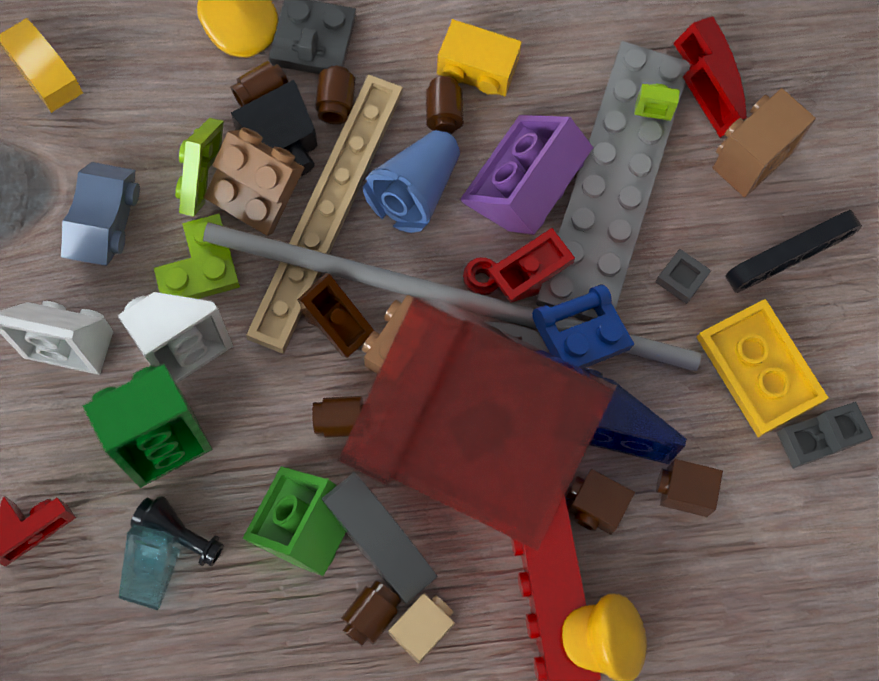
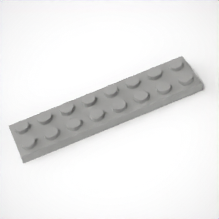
M621 41L589 139L593 149L579 170L558 234L575 257L572 265L542 284L535 305L553 307L588 294L590 288L603 284L609 289L612 305L616 309L677 111L676 108L671 121L634 115L636 100L642 84L651 85L659 83L669 88L679 89L680 101L685 85L682 76L690 68L688 61ZM594 308L572 317L589 321L597 318L598 315Z

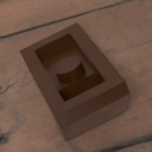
M329 273L323 275L298 298L305 320L309 324L318 327L343 357L348 358L367 340L369 335L375 331Z

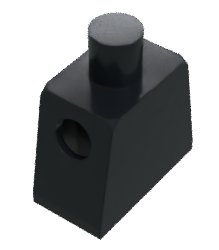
M294 80L231 112L235 130H241L242 127L253 130L263 137L261 142L271 148L275 146L292 153L295 156L294 161L305 167L301 176L309 173L314 168L315 163L308 153L315 150L318 146L316 132Z

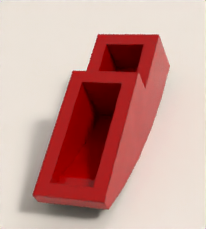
M710 16L693 22L673 44L683 60L688 61L690 64L689 71L682 78L718 136L722 138L737 119L745 120L747 118L742 81L734 56L714 16Z

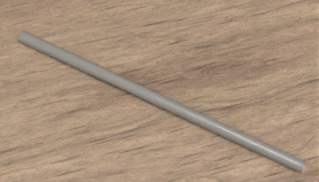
M209 222L204 231V242L325 274L329 273L336 277L538 330L532 317L534 309ZM566 318L555 322V325L560 332L584 322ZM629 334L634 345L629 351L624 353L697 371L701 360V353Z

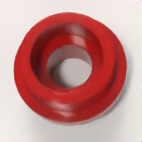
M484 257L471 260L463 272V281L466 288L470 292L481 295H489L496 291L499 286L488 273V269L497 263ZM479 273H485L489 280L481 283L476 280L475 276Z

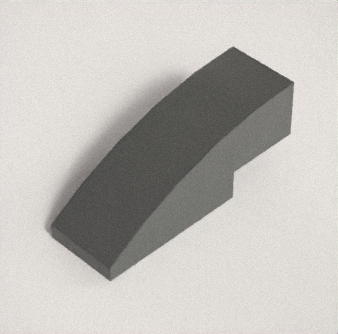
M355 472L321 498L362 554L373 564L391 590L405 604L438 577L401 527Z

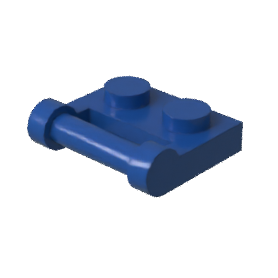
M603 284L590 288L588 294L553 307L544 305L534 309L532 312L535 326L563 377L627 352L634 345L633 340L612 305L609 289ZM594 308L598 315L597 318L560 332L555 325V322Z

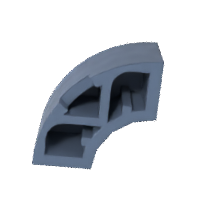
M90 162L78 172L74 199L68 214L62 221L61 258L107 266L115 253H122L126 238L124 231L130 208L135 206L139 199L140 186L138 183H135L136 170Z

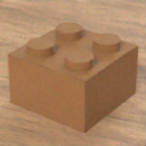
M783 88L778 90L771 98L767 95L760 98L750 110L752 115L746 121L741 118L737 119L724 135L727 138L716 150L719 156L713 169L744 198L795 152L816 119Z

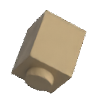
M423 593L388 632L415 661L420 663L452 629L455 622L449 617L454 612L437 595L430 599Z

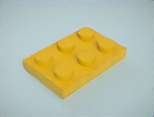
M766 299L700 332L696 337L758 438L829 399Z

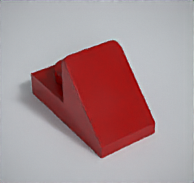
M551 228L489 268L488 273L511 303L538 295L542 284L572 265L575 257L554 229Z
M4 496L0 504V564L6 567L74 520L76 517L69 506L58 497L54 500L47 499L35 505L29 512L31 516L25 518L18 506Z

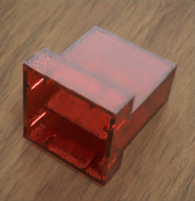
M414 297L338 461L385 485L395 479L538 551L617 385L485 323L484 319L442 299Z

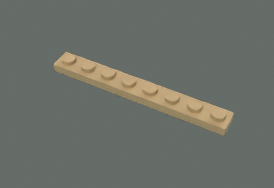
M368 74L289 244L330 254L402 97L403 87ZM280 262L246 334L247 339L284 354L303 313L298 298L317 282L321 272Z

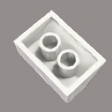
M153 292L147 297L140 296L133 299L125 306L124 311L117 315L149 365L159 367L165 364L176 384L233 347L219 310L213 301Z

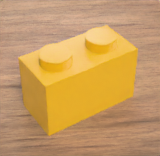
M452 19L438 53L437 75L452 77L458 83L462 82L477 87L486 94L506 96L519 61L522 41Z

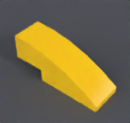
M27 18L0 33V45L51 113L83 94L75 76L48 41Z

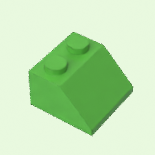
M281 466L242 539L302 569L324 576L329 565L334 560L336 551L346 533L321 499L337 485L329 479Z

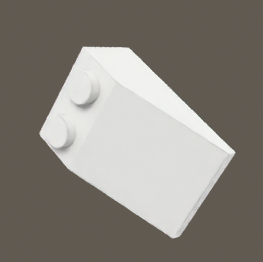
M43 301L42 305L26 302L0 310V334L24 359L100 375L113 334L112 328L102 314L88 309H81L80 313L67 311L63 305L51 301Z

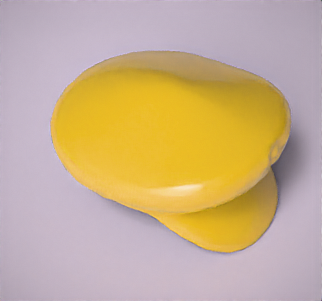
M198 0L197 3L198 18L207 36L214 45L229 55L243 58L252 57L263 52L274 40L278 15L271 0Z
M615 593L606 594L599 599L597 604L577 608L566 617L562 630L563 646L573 663L584 669L603 673L615 681H633L638 677L646 659L647 638L639 612L628 598Z

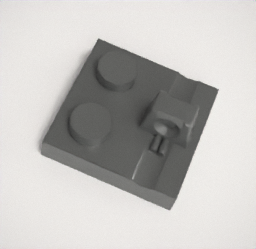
M284 0L269 54V62L273 66L278 64L282 68L319 74L330 66L344 67L356 20V8L314 0Z

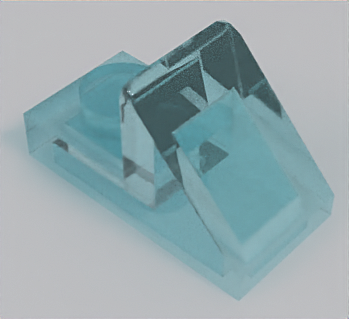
M133 524L127 533L119 599L158 611L180 552L178 548L173 547V535Z

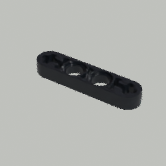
M852 210L845 211L738 264L725 277L735 293L741 292L844 241L858 232L862 225Z

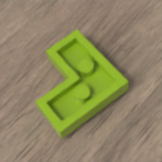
M208 118L181 144L179 162L184 163L183 174L178 179L175 191L176 198L180 199V214L194 217L206 202L204 196L207 191L209 168L214 163L222 143L224 125L222 120Z
M220 213L182 223L191 258L153 268L160 293L200 299L240 288L230 248L203 241L204 231L208 222L223 226Z

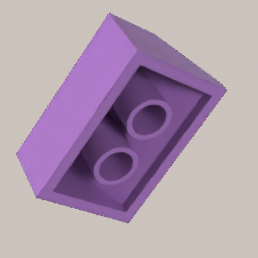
M519 115L460 200L466 206L510 232L535 235L537 230L544 224L545 218L556 202L563 196L570 181L584 165V161L592 151L593 146L571 117Z

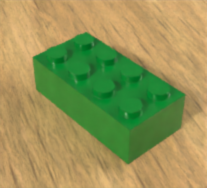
M165 364L159 367H145L137 371L132 376L131 381L118 388L115 386L104 388L92 396V401L82 405L104 451L140 488L213 450L194 412Z

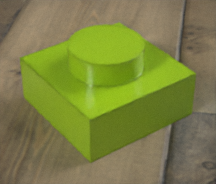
M659 83L651 85L642 84L636 100L634 115L671 121L679 102L680 90L669 88Z

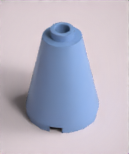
M432 131L371 171L366 177L367 182L363 185V193L373 211L381 219L387 215L395 220L396 223L393 227L400 231L408 233L420 232L430 222L460 156V149L456 139L447 132Z

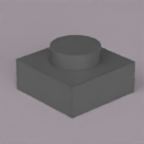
M679 249L655 282L687 304L708 277L711 270Z

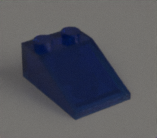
M582 368L579 371H571L562 391L553 437L586 445L589 444L590 446L665 464H670L685 447L687 438L614 380L604 378L601 372L594 369Z

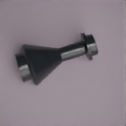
M163 496L155 500L148 497L145 498L136 509L130 522V526L137 529L136 538L139 541L179 543L201 556L199 560L200 566L207 564L212 567L224 548V544L219 542L217 535L208 541L188 530Z

